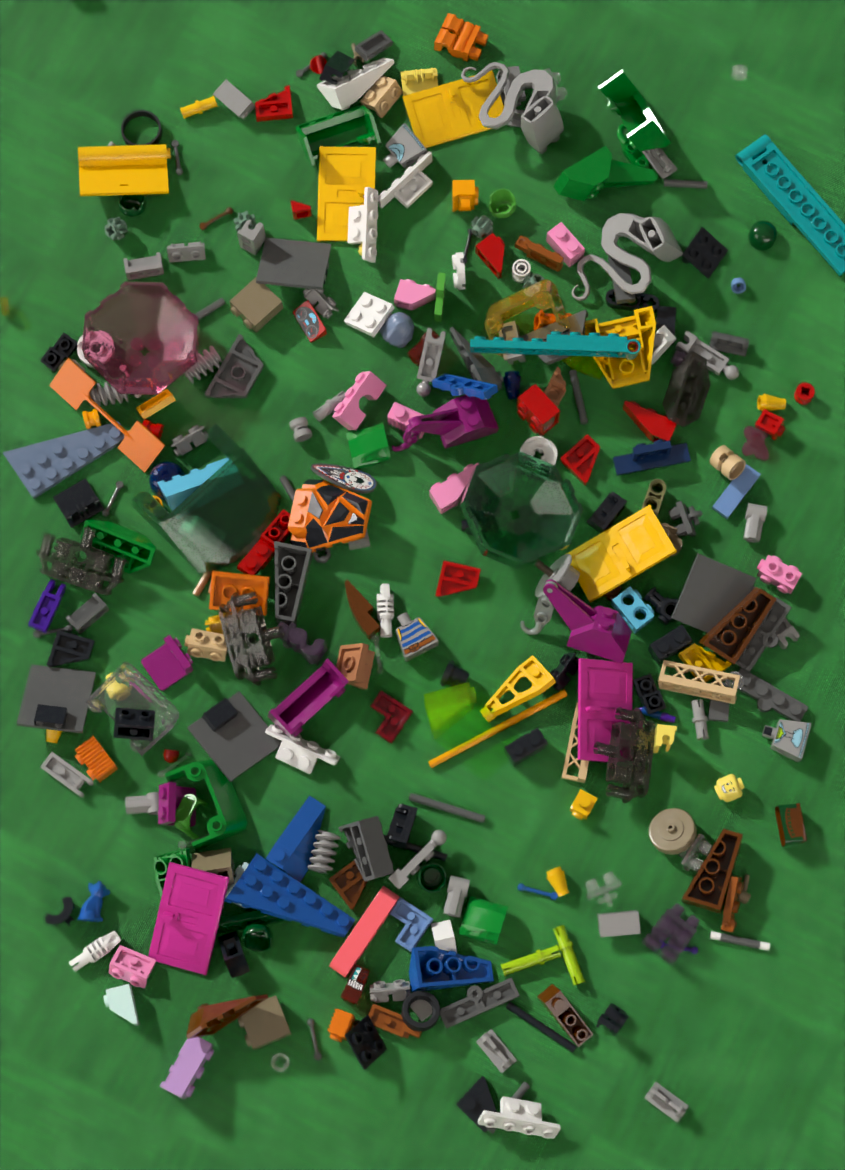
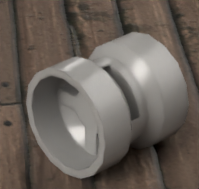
M306 417L296 418L289 423L290 429L294 431L293 437L295 442H302L313 436L311 429L307 426L308 421Z

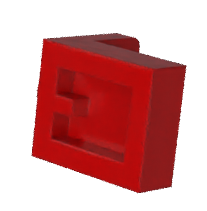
M766 409L763 410L755 423L756 428L772 435L773 440H776L778 436L781 437L786 428L784 426V418Z

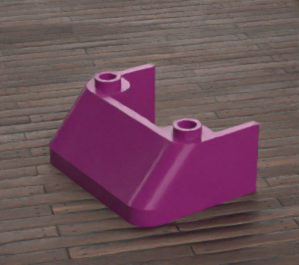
M327 658L317 671L274 710L271 709L267 716L288 737L291 735L296 737L303 731L301 726L335 695L339 698L346 691L344 687L349 681Z

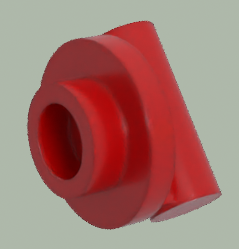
M322 55L313 57L310 61L312 72L322 74L327 60Z

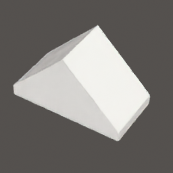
M446 920L432 923L431 928L435 947L457 953L451 921Z

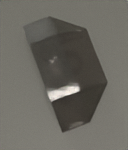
M690 351L673 370L662 403L668 419L681 427H685L700 418L710 388L709 373L706 366L707 359L694 351Z

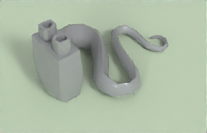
M493 62L489 63L474 77H466L465 73L470 69L476 71V68L466 67L463 69L461 78L464 82L468 83L479 80L493 69H501L503 71L501 80L481 106L479 119L484 127L499 129L509 124L514 117L522 92L525 89H533L532 96L521 116V129L527 142L536 151L543 154L547 151L548 144L557 142L560 139V134L564 131L560 111L556 105L555 81L545 70L534 69L519 74L512 81L508 90L503 112L497 118H490L488 112L507 84L509 69L505 64Z
M619 213L607 219L602 229L601 246L604 252L618 263L637 270L641 275V279L637 284L631 285L603 258L589 254L584 256L577 264V272L584 284L585 293L583 296L577 297L574 292L579 285H576L571 292L572 297L578 301H583L590 295V285L584 273V265L591 260L599 264L621 290L629 294L644 293L652 281L650 266L642 258L632 255L617 246L618 239L622 236L629 238L658 259L670 262L680 257L683 252L669 224L662 218H643L630 213Z

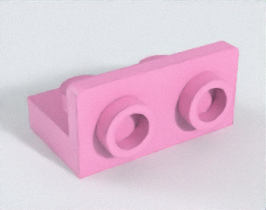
M119 945L109 964L108 973L114 978L125 980L135 987L145 988L156 960Z

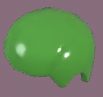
M498 189L490 195L489 210L494 217L503 219L510 217L515 212L516 199L510 190Z

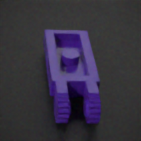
M51 579L48 582L28 622V627L47 633L66 590V584L62 583L56 595L51 593L55 587V580Z

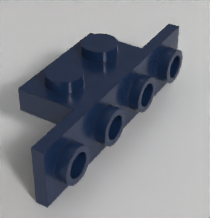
M657 440L654 444H637L633 447L631 454L613 457L616 475L619 476L691 462L687 443L671 446L670 440Z

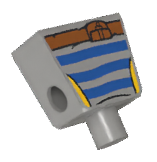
M407 612L397 617L401 626L396 629V635L406 662L438 646V639L420 617L411 620Z

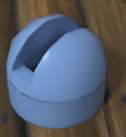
M739 277L732 280V291L740 294L746 290V282L743 278Z

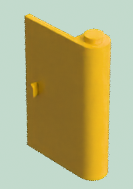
M166 144L78 147L80 196L169 194L167 159H171L170 148H166Z

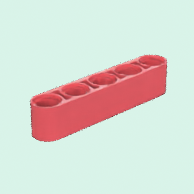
M385 886L380 889L329 965L331 969L345 978L348 976L389 916V913L400 898L399 895Z

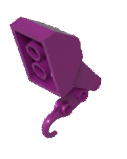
M464 395L452 399L433 411L432 414L415 416L409 419V424L406 426L407 429L403 435L404 443L399 446H392L391 449L393 451H402L409 448L418 441L421 432L440 435L444 448L447 449L495 434L499 428L487 399L481 400L478 397Z

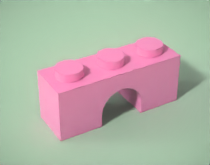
M371 371L361 372L357 375L353 387L346 391L344 400L334 409L335 413L332 417L347 430H357L366 416L359 408L360 398L364 396L368 400H377L387 386Z

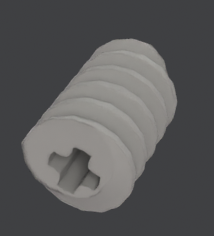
M209 346L210 352L204 349L203 356L200 353L196 354L197 360L193 361V357H191V364L184 363V367L180 365L185 376L192 384H194V377L201 380L200 373L207 376V369L214 372V365L218 369L220 368L219 362H222L213 346Z
M122 379L119 380V385L112 381L113 384L110 387L105 382L104 388L97 383V388L94 389L93 387L90 391V398L99 406L101 401L104 406H107L108 400H110L112 405L115 404L116 399L119 403L123 402V398L129 402L127 387L122 382Z
M317 830L321 833L315 835L319 842L313 843V846L317 849L311 851L316 857L309 859L314 865H308L307 868L314 872L327 874L326 871L333 870L328 863L335 862L330 855L337 854L332 848L339 846L334 840H340L341 837L331 832Z

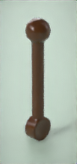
M228 207L226 211L206 223L201 222L199 224L200 229L205 230L208 225L227 214H232L233 208Z

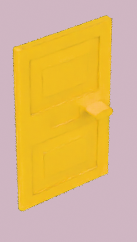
M493 70L475 82L468 83L460 79L402 96L413 133L425 148L492 129L482 125L479 113L481 106L497 86ZM500 95L488 112L490 118H497L503 112L504 105Z
M319 147L317 242H348L349 207L364 205L365 187L375 189L376 147Z
M648 505L566 554L572 556L570 565L580 572L578 582L591 603L675 554L677 551L654 514L652 506Z

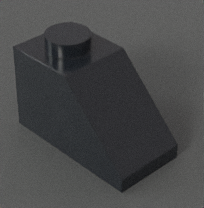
M237 931L218 937L223 958L231 978L250 972Z

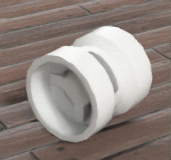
M524 259L514 262L512 278L515 282L524 283L523 280L526 276H530L531 266L529 262Z

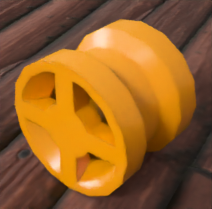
M94 408L90 412L82 411L87 430L91 429L92 426H102L97 409Z

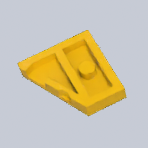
M695 643L678 655L684 664L721 672L732 665L729 661L725 662L715 657L716 654L705 651L703 647ZM707 675L703 680L707 683L714 677Z

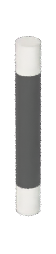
M714 931L710 933V939L766 951L770 949V943Z

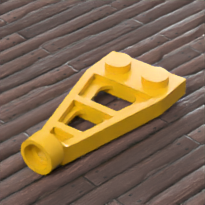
M532 655L515 669L485 704V707L480 710V713L490 723L498 715L542 694L555 684L556 681ZM526 677L532 683L530 689L518 693L514 687L521 678ZM507 691H510L514 695V699L501 704L499 699Z

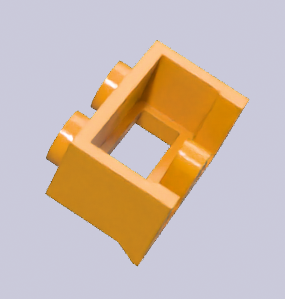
M452 180V212L457 210H474L475 205H478L479 189L475 187V180Z

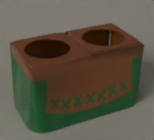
M800 803L776 806L775 815L782 848L806 842L807 837Z

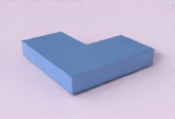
M401 897L389 913L405 924L395 942L412 953V948L417 946L434 919Z

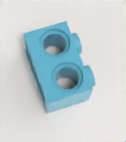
M630 586L612 599L611 606L620 613L629 628L636 634L653 621L654 611L649 604H644L641 600V594ZM630 598L633 604L626 605L623 599ZM642 613L645 619L638 620L635 614Z

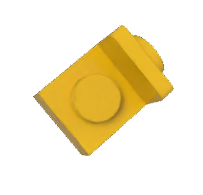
M580 789L569 809L572 812L571 815L579 820L583 818L587 820L598 798Z

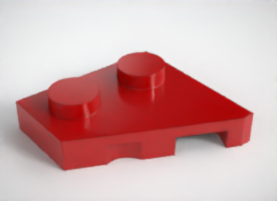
M290 85L285 86L284 90L278 94L274 92L268 95L267 98L255 102L257 122L293 118Z
M587 434L560 458V461L584 486L588 483L600 451V446Z
M444 560L435 597L477 588L481 569Z

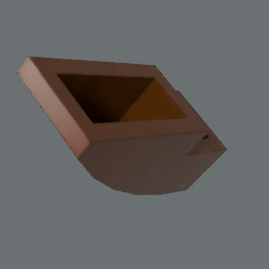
M347 579L345 581V588L351 613L360 630L370 640L380 631V625L370 616L373 612V606Z

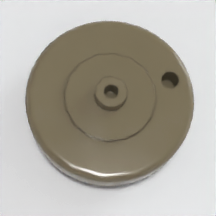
M669 808L659 812L652 819L649 826V838L653 846L658 851L669 855L679 854L687 850L693 844L697 834L696 824L691 815L679 808Z

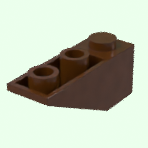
M551 984L537 996L578 1048L594 1035L556 986Z

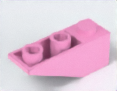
M479 463L469 464L463 469L464 471L459 474L453 473L445 482H438L431 487L429 496L440 514L458 505L474 480L473 476H476L479 472Z

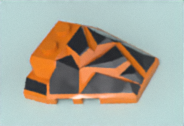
M306 480L302 485V489L295 491L288 523V530L292 533L291 545L310 548L313 553L321 547L330 548L335 543L341 542L344 544L365 538L373 501L326 480Z

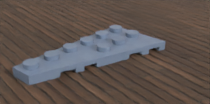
M110 423L6 451L3 454L32 498L35 499L120 445L124 439V434Z

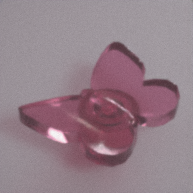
M752 426L745 427L744 436L747 438V442L742 447V453L745 456L754 454L756 458L767 461L769 453L764 443L769 434Z

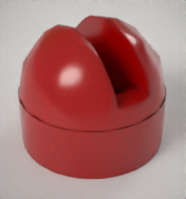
M164 749V760L168 763L176 762L180 751Z

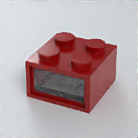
M536 383L518 397L517 414L522 420L526 419L528 421L530 429L535 434L538 433L540 436H543L558 424L560 410Z

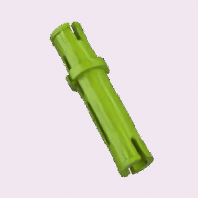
M565 925L553 928L552 930L559 945L558 948L563 955L573 986L586 982L572 947L573 942L568 937Z
M555 945L542 951L538 949L536 953L500 965L504 976L537 964L544 965L546 961L560 958L561 954L558 946Z

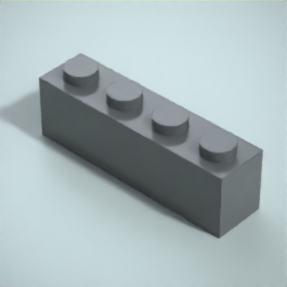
M274 541L277 624L296 627L313 557L312 549Z

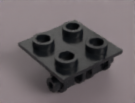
M701 227L683 252L682 262L685 264L691 263L709 279L728 252V249L704 227Z
M86 478L53 497L71 528L105 510Z
M366 1015L361 1021L359 1019L352 1023L353 1028L344 1035L363 1070H366L387 1050L369 1015Z

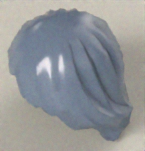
M396 312L387 318L379 332L390 345L404 348L412 340L414 322L405 313Z

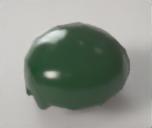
M146 194L121 195L118 203L120 211L129 217L142 214L147 206Z
M764 220L754 223L748 234L750 245L762 251L770 249L777 238L776 227Z
M426 863L419 869L417 882L420 888L426 892L437 893L446 885L447 873L444 867L438 863Z
M253 923L245 928L242 939L245 940L246 948L262 952L271 948L273 934L266 925Z

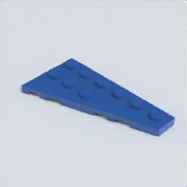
M257 853L224 900L229 903L241 904L242 907L248 909L251 907L260 910L261 913L287 921L293 920L307 927H316L323 932L343 938L355 922L354 918Z

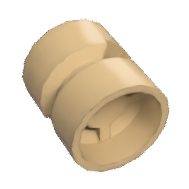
M722 445L712 454L710 465L716 470L721 471V474L729 480H734L743 472L746 461L737 454H734L726 445Z

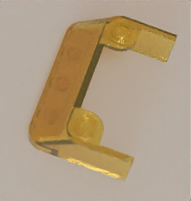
M543 279L491 304L485 319V329L489 340H493V337H499L498 332L502 330L504 320L533 306L540 310L552 308L556 322L564 328L570 329L571 327L556 285L548 279Z

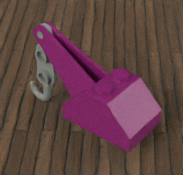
M547 580L543 588L544 593L539 596L535 608V628L529 629L524 625V621H521V629L529 635H537L550 621L555 607L571 630L567 643L568 647L623 663L632 631L620 613L603 606L592 608L555 580Z

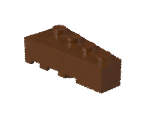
M755 587L699 643L730 663L735 664L776 601V598L761 588Z
M726 829L722 830L709 855L683 895V903L721 914L730 877L733 874L742 844L743 834Z

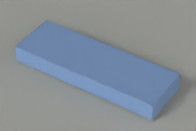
M746 464L741 475L732 480L712 506V509L728 519L761 474Z

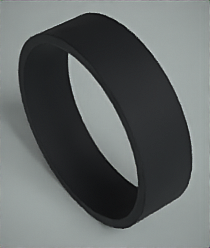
M136 110L129 113L123 119L121 133L126 145H156L161 139L162 128L155 114L147 110ZM141 116L153 119L158 124L159 130L157 136L151 142L134 144L125 137V127L132 119Z

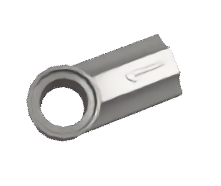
M748 503L743 537L747 542H760L762 526L767 514V506Z
M159 792L148 793L145 796L126 797V814L147 813L149 815H158Z
M451 875L443 914L460 918L470 880Z

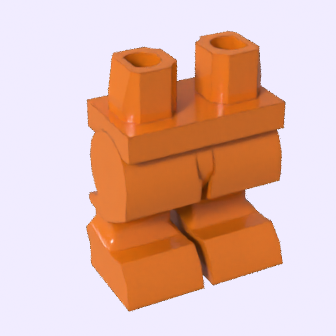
M448 13L435 39L434 50L442 51L443 47H447L448 52L453 57L462 58L466 62H468L469 58L478 61L482 49L475 47L477 43L485 46L488 41V35L480 31L481 26L464 22L463 19L457 18L455 14Z

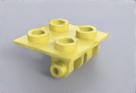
M436 68L400 72L403 96L438 86Z

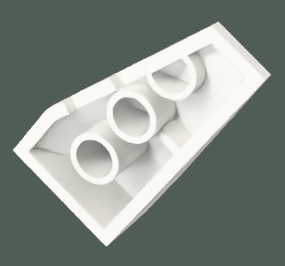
M381 58L363 65V69L347 71L348 75L342 78L333 76L332 78L338 81L336 85L323 81L317 84V88L332 107L340 110L348 109L394 64V59Z

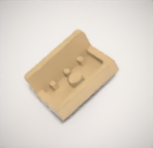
M382 75L359 102L366 108L374 110L380 118H383L402 95L403 90L395 79Z

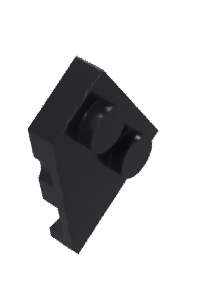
M58 630L46 665L53 667L90 660L95 640Z
M483 1075L456 1103L484 1133L487 1132V1127L479 1125L478 1119L484 1110L497 1111Z

